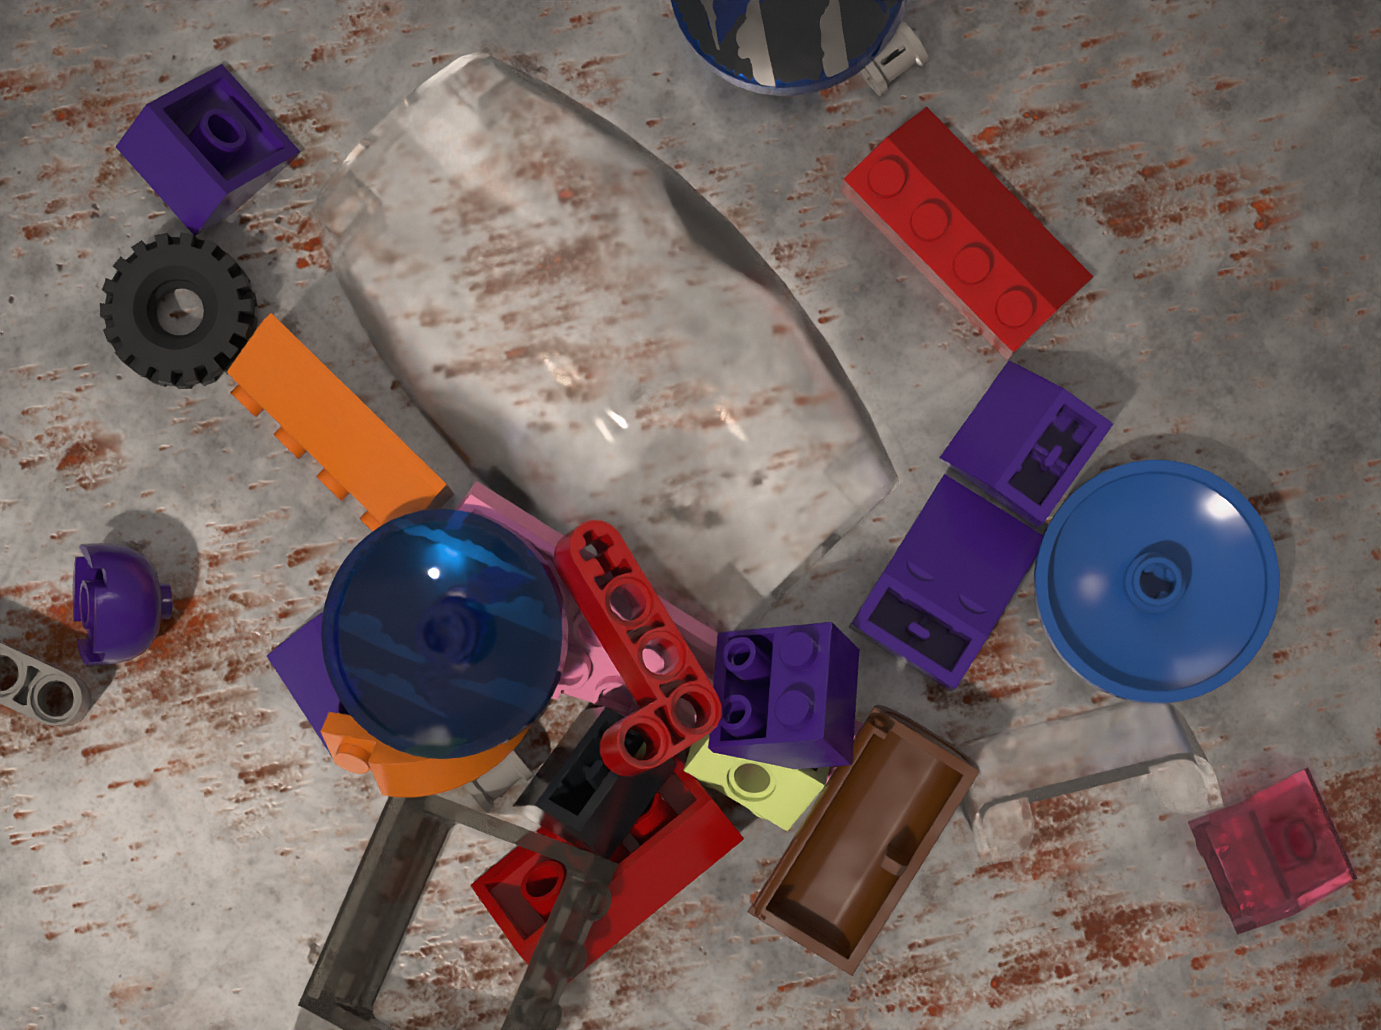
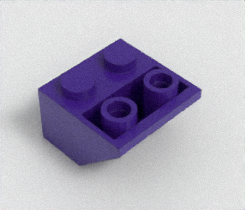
M1008 360L939 459L1031 525L1038 528L1045 522L1114 423L1066 389Z
M833 622L718 632L713 688L718 694L722 705V716L718 726L709 734L708 749L713 753L790 769L852 765L860 649Z

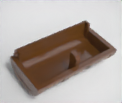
M875 705L854 738L852 765L836 767L747 912L853 976L980 773L979 766L959 748L914 720L886 706Z

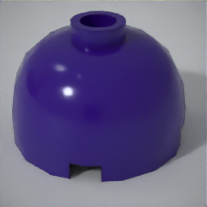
M110 543L81 544L79 549L84 556L75 557L72 593L74 622L82 621L84 629H87L88 639H76L82 662L86 665H108L130 661L146 652L159 633L161 620L171 618V587L169 583H159L155 566L144 554L125 545Z

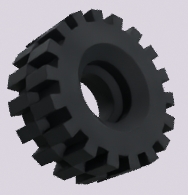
M180 232V237H171L168 233L154 235L156 241L147 245L141 240L131 247L134 251L132 255L126 260L120 256L113 267L117 271L113 279H105L102 291L106 293L105 304L100 303V317L105 320L106 328L103 329L107 342L113 346L116 351L114 353L124 364L154 384L163 387L171 385L178 389H192L191 385L201 383L206 386L216 382L215 376L222 372L227 373L232 363L249 341L251 332H255L257 329L258 318L255 316L254 307L258 305L256 295L249 284V278L229 253H226L218 244L207 238L203 241L197 239L194 234ZM176 289H186L197 294L202 301L204 309L203 318L199 326L194 331L185 335L168 333L161 327L157 317V309L161 299L167 293Z

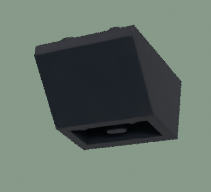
M606 706L582 710L512 806L516 812L605 863L608 862L677 765L670 758L661 765L632 777L620 776L612 772L604 764L601 757L600 741L604 732L611 725L624 718V716ZM627 730L624 739L627 752L633 758L643 760L646 754L644 738L633 730Z

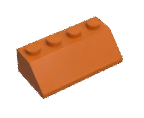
M272 313L261 322L227 371L238 383L230 393L255 417L265 409L281 425L273 435L295 457L300 459L308 451L324 467L316 477L338 499L343 501L351 493L367 509L359 519L379 539L383 537V534L391 532L393 529L395 531H403L404 528L395 524L399 520L410 519L417 523V521H426V517L432 518L454 495L450 487Z

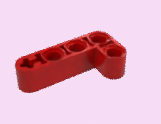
M590 520L581 523L557 542L554 549V564L567 589L640 707L611 725L604 732L600 741V754L604 764L612 772L620 776L632 777L661 765L710 734L718 726L721 719L722 705L718 694L620 533L613 525L603 520ZM592 545L597 555L585 561L579 551L584 547ZM610 571L614 578L598 587L595 580ZM612 592H618L629 600L632 607V615L629 621L618 618L612 612L610 606ZM645 645L656 648L662 654L664 659L662 674H655L645 666L643 661ZM678 698L689 701L694 707L696 723L693 728L684 726L678 720L675 713ZM627 730H633L644 738L646 754L643 760H637L627 752L624 745Z

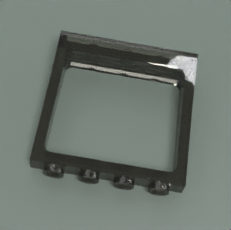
M435 794L422 797L388 796L298 1006L343 1030H395L375 1018L373 1005L451 827L461 824L560 861L567 869L566 879L501 1027V1030H556L562 1018L559 1000L568 979L576 977L585 966L587 952L583 944L593 921L604 917L610 908L612 896L608 886L618 863Z

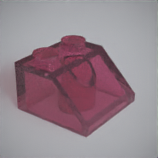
M1308 767L1228 801L1188 822L1195 838L1197 850L1204 858L1219 892L1221 904L1229 915L1237 935L1293 916L1358 879Z

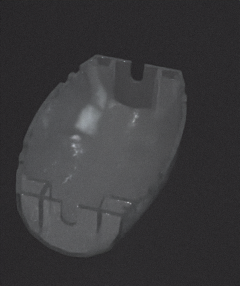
M482 51L460 56L419 85L387 113L353 148L321 188L310 212V217L326 257L348 302L369 340L393 377L426 422L482 485L562 535L567 534L581 523L590 520H603L613 525L622 536L656 594L716 632L753 629L801 583L802 579L826 556L828 557L901 486L900 479L867 408L831 346L785 282L734 224L677 171L618 126L552 85ZM592 545L584 547V549L591 552L595 556L597 555V552Z

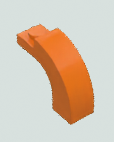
M474 652L463 680L472 681L471 673L475 669L474 663L479 657L480 652ZM458 688L454 696L438 709L448 716L449 719L439 716L438 721L446 725L448 730H453L459 735L467 737L470 741L479 743V739L472 733L462 712V708L466 704L464 695L469 690ZM334 712L328 713L320 732L335 765H339L341 768L356 774H365L371 771L382 796L422 797L461 787L489 772L501 763L520 743L530 728L536 714L531 713L527 723L522 726V730L516 729L514 735L500 739L490 745L482 747L474 745L469 750L463 752L459 751V749L470 741L438 739L418 745H410L407 740L399 739L395 734H392L389 725L381 724L379 720Z

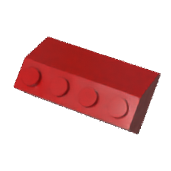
M927 106L886 137L843 179L840 191L1007 361L1093 279V275Z
M677 755L672 757L677 764L607 863L546 828L541 827L470 885L519 956L554 994L744 840L743 836L696 778L684 771L685 765Z

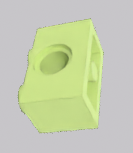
M709 734L691 745L684 767L685 772L697 778L706 787L718 790L748 808L757 817L769 820L787 832L824 788L830 767L790 769L713 753L708 749Z

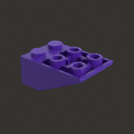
M944 474L848 627L944 688L953 691L957 688L1035 559L1043 535Z

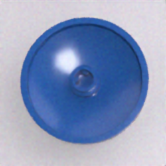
M1143 460L1130 462L1111 468L1088 480L1068 497L1052 517L1039 544L1035 560L1034 596L1036 608L1044 632L1056 653L1076 675L1091 686L1116 698L1137 703L1167 704L1181 702L1209 693L1230 681L1251 662L1262 647L1273 624L1279 600L1280 572L1278 559L1271 536L1258 512L1236 488L1224 479L1197 466L1177 461Z

